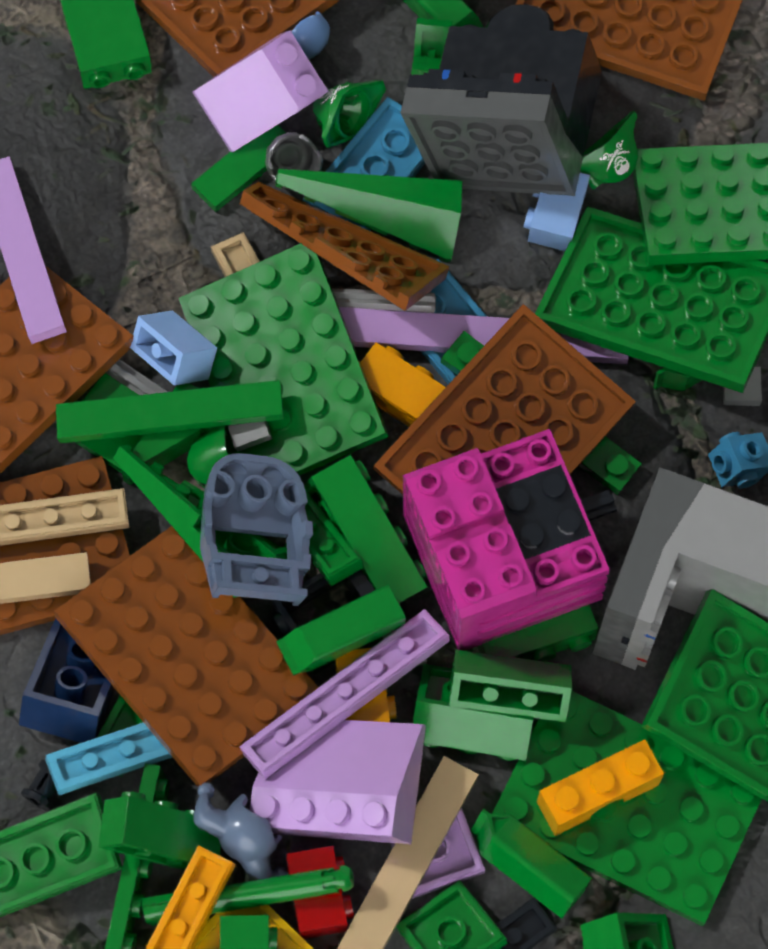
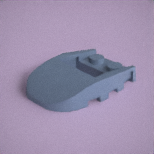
M237 453L221 458L212 467L204 490L200 534V551L212 598H218L220 595L289 601L292 602L293 606H299L307 597L308 589H302L303 576L310 569L311 554H309L310 538L313 536V523L308 521L305 505L308 500L304 484L298 473L287 463L273 457ZM215 530L286 538L287 559L218 552Z

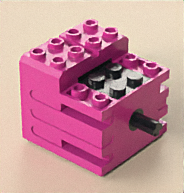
M550 429L482 454L476 448L403 475V515L457 650L466 651L488 641L603 599L602 592L605 591L604 584L607 583L608 579L606 575L609 574L610 569L589 521L616 512L615 500L609 490L580 500Z

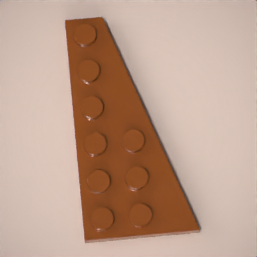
M257 182L242 193L240 200L242 206L299 243H302L305 247L404 311L442 283L447 277L450 266L263 183Z

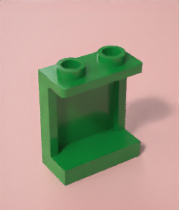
M60 0L64 21L70 35L84 89L92 87L103 88L112 82L125 79L136 80L152 72L150 54L134 0Z

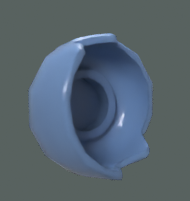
M319 11L315 12L316 15H311L300 21L291 31L309 60L321 53L327 45L330 35V26Z

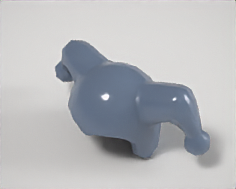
M208 782L199 785V797L193 815L194 824L203 831L217 837L225 853L241 863L251 881L288 875L289 872L285 867L277 866L274 870L271 869L270 855L276 850L282 837L280 834L273 836L268 819L245 808L248 801L247 796L241 794L227 810L214 808L210 802V798L214 795V786Z

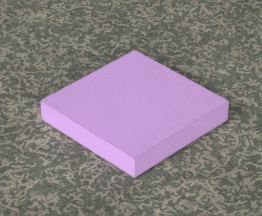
M462 808L412 899L453 885L459 880L462 882L485 873V868ZM390 843L393 849L395 843Z

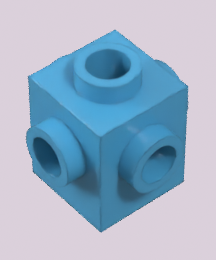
M740 432L729 433L720 438V444L708 454L721 487L737 485L739 489L747 488L756 484L768 473V444L762 432L741 435Z

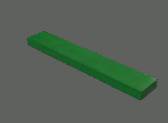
M280 380L56 404L57 439L60 444L284 420Z

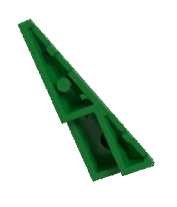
M278 169L276 187L281 189L284 186L304 195L305 200L312 203L318 201L335 209L336 214L385 236L388 233L409 242V246L416 250L423 248L440 256L439 260L450 263L452 260L461 217L462 181Z
M128 444L119 446L113 459L203 562L200 551V534L204 491L186 480L181 484L176 483L162 474L164 470L162 465L154 462L150 467L132 452L131 446ZM215 530L218 552L287 559V543L280 547L264 537V535Z

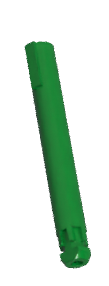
M342 865L339 870L333 867L225 885L211 914L337 893L339 889L346 892L354 887L353 872L350 867ZM174 893L142 898L143 914L148 925H157Z

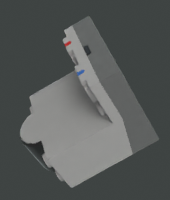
M660 467L607 605L593 654L636 670L637 665L645 667L668 605L695 615L705 592L711 589L768 623V506Z

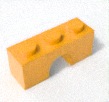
M644 739L540 790L537 804L554 836H557L590 820L592 814L614 801L623 799L626 802L659 786L664 773L647 741Z

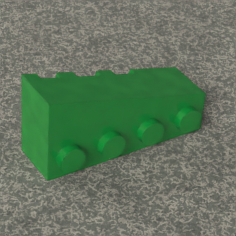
M349 455L311 476L304 485L305 491L311 497L315 495L320 500L318 505L359 555L364 566L361 570L373 588L377 590L388 584L400 604L427 588L424 582L427 579V574L421 563L417 559L412 561L405 547L408 546V542L402 530L398 526L392 527L386 516L389 513V509L379 493L374 495L367 483L370 480V476L360 460L355 462L352 456Z

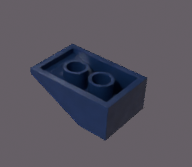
M56 618L24 690L19 726L83 743L97 738L114 687Z

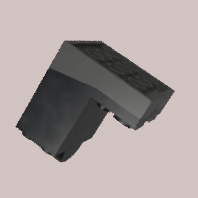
M529 4L511 5L498 11L491 17L486 28L475 25H464L463 27L449 26L439 69H429L428 73L423 75L410 74L401 115L433 179L462 181V189L537 194L542 192L552 195L575 196L602 69L588 32L576 29L557 31L548 12L540 7Z

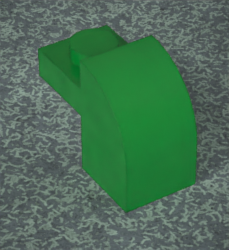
M417 18L412 75H423L428 73L429 69H439L449 26H452V21Z

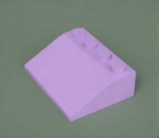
M344 720L264 780L258 773L252 788L249 811L268 819L273 834L411 844L426 726L411 723Z

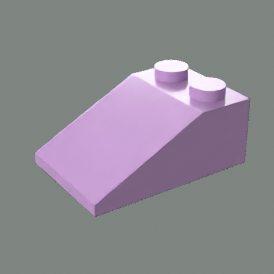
M291 30L277 35L194 90L193 94L229 151L234 152L329 91Z

